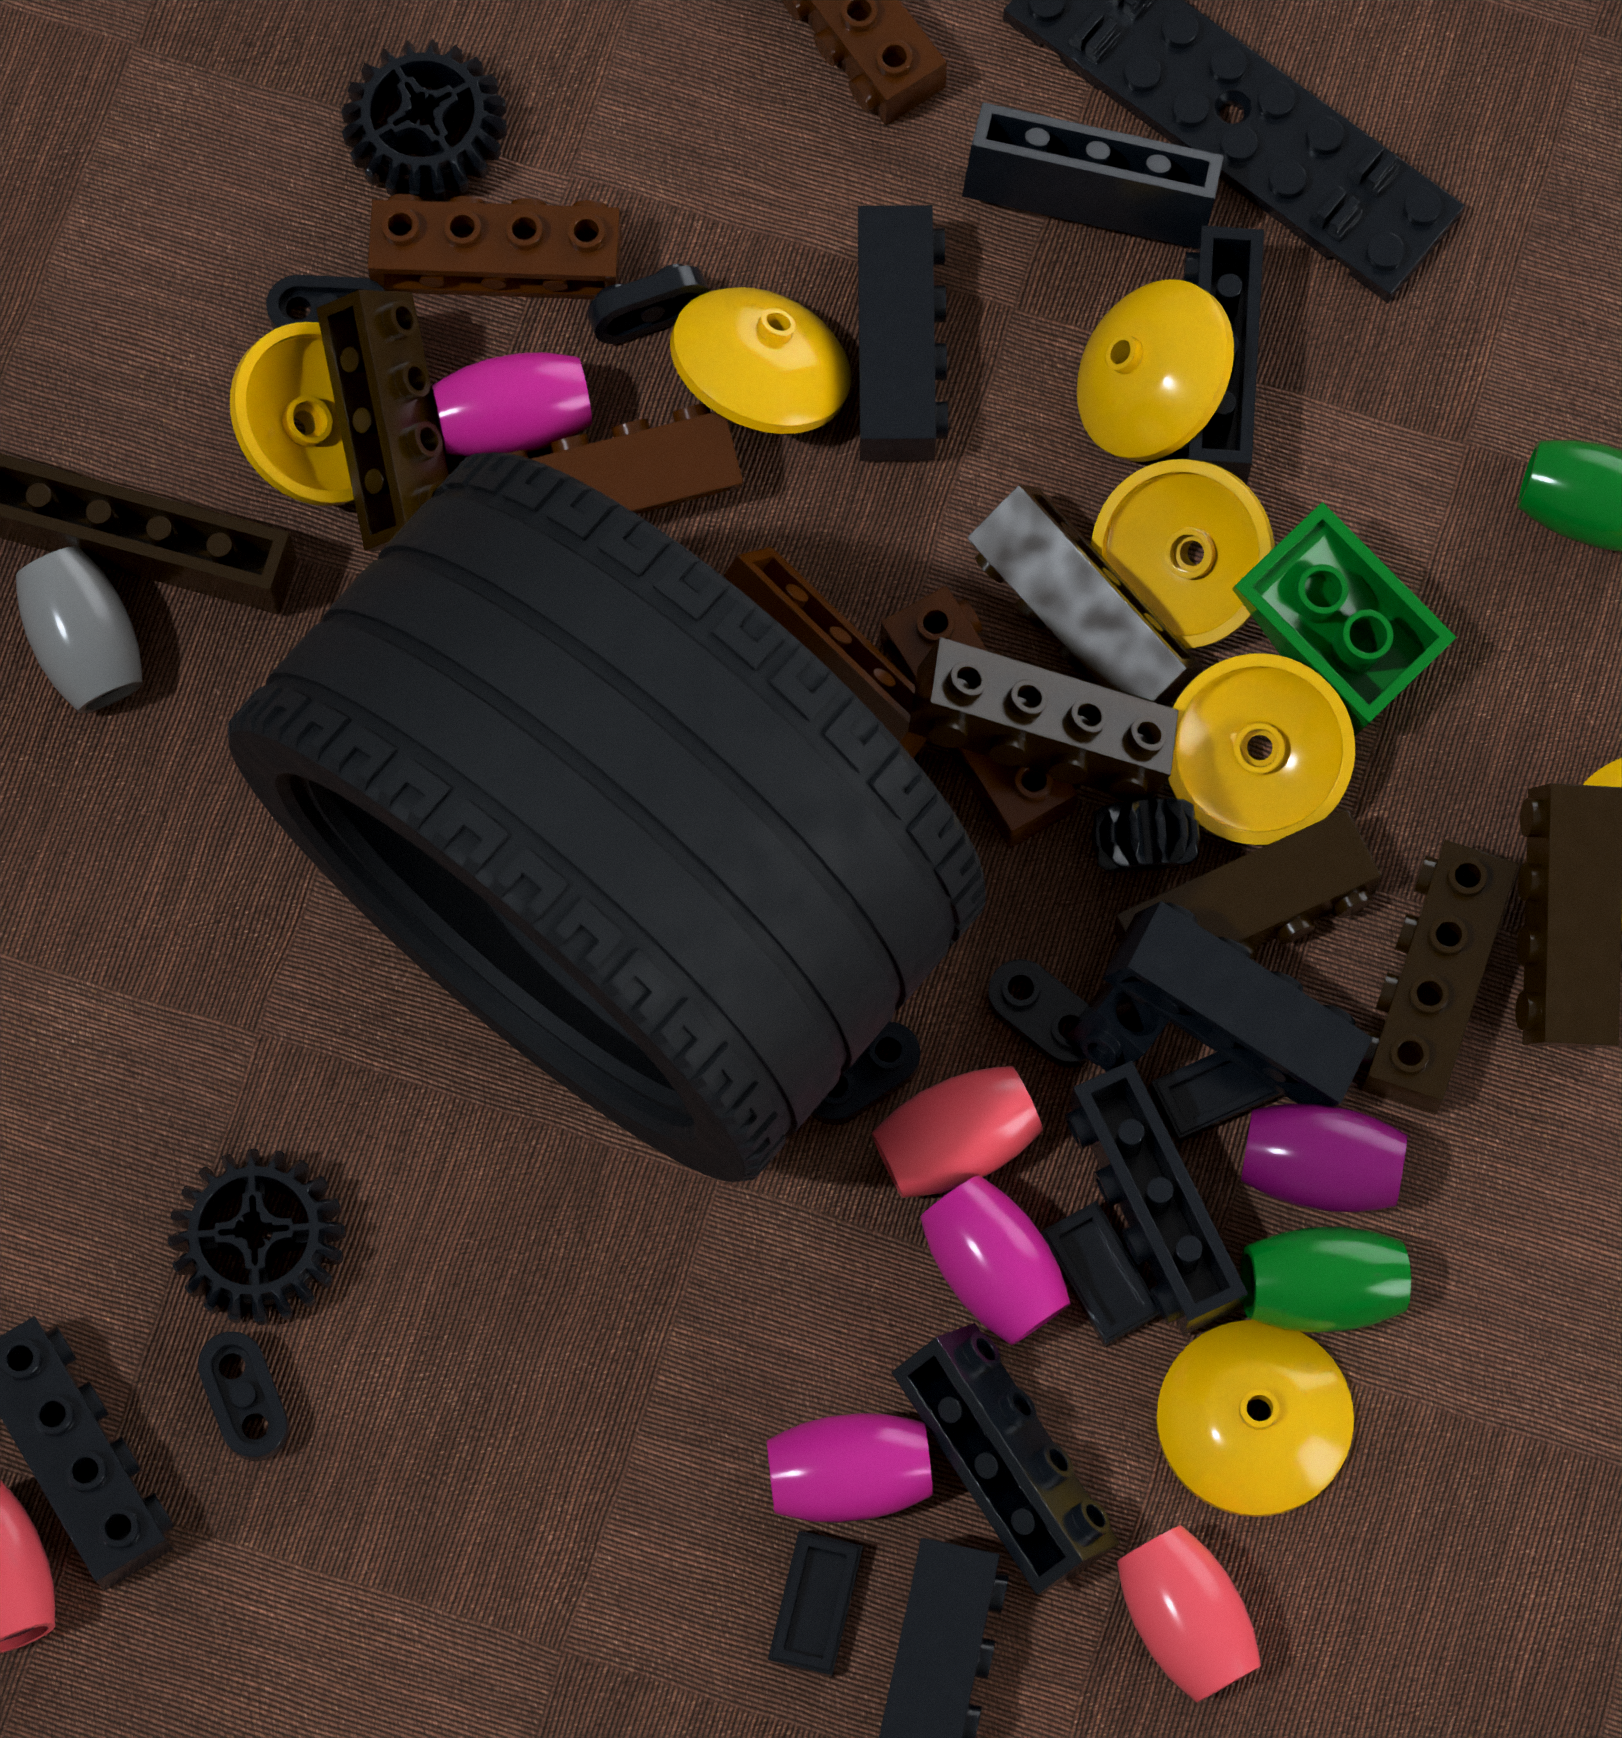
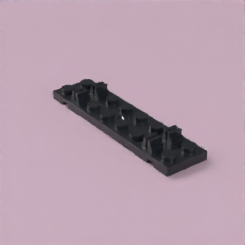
M1012 0L1004 9L1003 21L1040 48L1045 45L1060 56V63L1094 88L1109 96L1172 144L1224 155L1219 176L1221 180L1288 228L1291 233L1326 259L1330 260L1332 257L1350 270L1349 275L1386 303L1391 301L1463 214L1464 204L1184 0ZM1227 106H1235L1242 111L1243 118L1237 123H1228L1222 119L1220 111Z

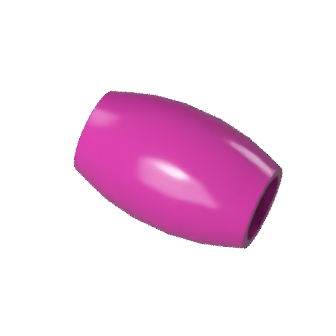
M546 352L504 355L463 367L431 385L445 454L469 457L472 454L509 453L518 450H527V453L537 452L550 447L552 442L572 437L592 425L591 406L584 371L579 357Z
M977 1175L959 1185L920 1216L930 1252L945 1281L960 1302L981 1324L1011 1346L1038 1330L1071 1304L1060 1267L1046 1240L1027 1214L1009 1196L981 1176Z
M855 1413L828 1416L799 1424L766 1440L775 1514L811 1522L841 1523L868 1520L899 1512L933 1496L930 1456L924 1422L889 1414Z

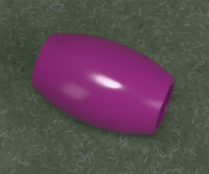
M1289 1103L1252 1109L1241 1181L1274 1199L1304 1208L1328 1212H1365L1395 1207L1400 1191L1408 1135L1374 1117L1345 1108L1321 1104Z

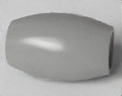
M67 547L46 554L30 562L16 573L19 613L28 642L40 667L52 685L79 713H88L107 707L131 695L143 685L140 651L129 615L119 594L105 573L80 547Z

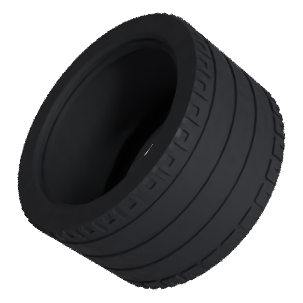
M508 453L472 454L466 457L442 482L433 495L435 497H431L417 510L381 550L378 559L370 563L323 615L322 622L312 627L267 677L266 685L256 689L230 719L227 728L229 749L244 779L268 812L340 892L414 963L512 1047L605 1117L673 1160L706 1176L726 1182L754 1180L784 1146L786 1137H790L799 1129L837 1084L840 1074H843L854 1064L893 1018L894 1011L904 1005L946 955L948 948L956 943L982 912L986 902V893L980 860L967 833L948 803L916 761L889 730L802 643L718 572L654 525L574 477L519 455Z

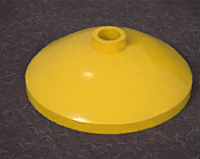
M1165 279L1146 284L1132 291L1114 305L1102 318L1085 347L1077 380V404L1081 421L1090 438L1100 448L1128 461L1145 462L1156 460L1182 448L1206 426L1216 412L1226 392L1234 360L1233 331L1229 318L1218 300L1209 292L1193 283L1177 279Z
M747 287L724 288L706 292L691 300L682 309L672 329L670 337L672 360L677 373L688 389L701 402L719 415L750 429L776 434H796L817 429L831 421L838 414L850 391V364L836 336L813 312L780 294Z
M297 322L276 328L256 341L247 350L234 373L230 389V415L236 439L255 471L281 493L295 500L319 506H337L353 502L354 496L320 325L317 322ZM294 418L303 423L305 434H302L296 428Z
M1191 459L1157 462L1127 477L1115 488L1104 503L1097 517L1091 539V545L1187 649L1217 643L1237 632L1252 618L1232 588L1275 547L1273 532L1267 514L1252 490L1241 479L1222 467ZM1194 541L1201 544L1204 550L1203 559L1197 565L1192 563L1188 557V548Z
M1251 653L1231 657L1214 664L1194 678L1183 690L1173 706L1174 709L1178 710L1171 776L1168 778L1169 784L1177 800L1184 799L1193 804L1195 819L1198 820V823L1217 836L1242 844L1269 845L1325 819L1342 799L1354 768L1355 736L1353 725L1346 706L1338 693L1320 674L1307 665L1288 657L1267 653ZM1256 735L1266 736L1272 743V752L1264 759H1256L1248 751V742Z
M1241 1320L1217 1326L1203 1333L1188 1344L1176 1357L1160 1389L1156 1421L1163 1454L1176 1477L1191 1493L1205 1503L1231 1514L1264 1517L1292 1511L1306 1504L1319 1495L1332 1482L1341 1469L1351 1445L1354 1412L1351 1394L1341 1370L1333 1358L1316 1341L1300 1331L1285 1330L1254 1320ZM1252 1400H1263L1269 1405L1271 1416L1267 1420L1256 1421L1249 1416L1247 1404Z

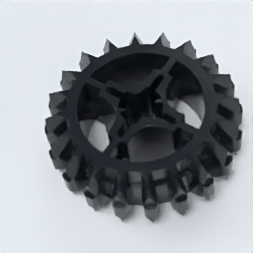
M433 39L426 46V52L416 53L414 45L407 40L403 46L404 56L395 58L391 52L384 48L380 54L383 67L377 68L364 63L361 73L365 83L350 82L348 94L352 102L343 104L342 107L343 122L348 124L344 127L345 129H343L342 134L345 145L353 148L350 152L353 165L357 169L367 167L365 170L366 179L372 186L386 180L387 194L391 196L399 194L407 187L409 188L410 195L420 198L423 197L424 190H433L435 198L443 202L446 198L445 187L452 184L458 191L466 194L469 189L467 175L470 174L485 180L488 174L485 160L499 161L501 146L497 140L505 139L507 136V124L501 118L507 112L505 99L501 95H495L498 92L496 78L492 74L483 75V64L478 60L477 56L463 63L462 50L456 44L445 55H440L438 43ZM423 87H438L441 89L428 90ZM398 96L401 104L399 110L387 118V125L376 130L381 112L392 99ZM413 108H415L420 118H429L430 124L434 119L436 135L429 125H420V119L417 122L415 121ZM474 113L472 124L464 138L454 147H451L449 143L450 133L462 125V118ZM422 153L428 157H414L407 154Z
M249 1149L246 1154L247 1167L239 1169L232 1155L225 1154L221 1159L227 1173L216 1178L211 1169L203 1167L199 1171V1175L207 1188L200 1192L194 1187L185 1186L181 1191L183 1198L193 1206V1209H174L171 1213V1219L174 1224L188 1229V1231L177 1232L168 1237V1245L172 1250L187 1252L179 1256L172 1263L177 1275L194 1273L185 1285V1289L191 1297L199 1296L209 1290L205 1297L204 1307L211 1314L219 1311L229 1300L228 1318L233 1323H240L245 1315L247 1306H252V1314L257 1325L267 1324L269 1318L268 1306L276 1305L281 1317L284 1320H288L293 1317V1310L287 1300L298 1295L304 1305L311 1307L316 1303V1300L311 1290L307 1287L308 1284L314 1281L321 1287L329 1288L333 1283L332 1276L320 1265L321 1263L336 1265L341 1264L343 1261L342 1251L335 1246L326 1244L346 1237V1229L343 1224L326 1222L341 1212V1206L336 1198L320 1200L329 1189V1185L324 1177L314 1178L305 1184L310 1168L308 1163L303 1160H299L285 1173L286 1156L282 1151H275L270 1157L268 1166L262 1167L259 1151L257 1149ZM265 1189L281 1192L297 1201L307 1212L309 1223L294 1224L292 1218H278L271 1215L266 1201ZM242 1193V1207L238 1215L230 1221L215 1223V1228L208 1230L217 1211L231 1198ZM256 1212L268 1235L272 1236L270 1241L263 1238L266 1245L258 1248V1261L247 1240L242 1238L245 1233L252 1236L249 1228L257 1225ZM300 1244H307L298 1263L284 1276L269 1282V1280H272V1268L276 1259L285 1252L299 1250ZM221 1250L223 1255H235L245 1259V1269L249 1274V1285L230 1281L218 1274L209 1265L206 1251Z

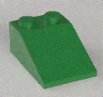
M1323 501L1232 588L1281 656L1294 659L1312 668L1334 688L1350 715L1354 736L1364 729L1457 638Z

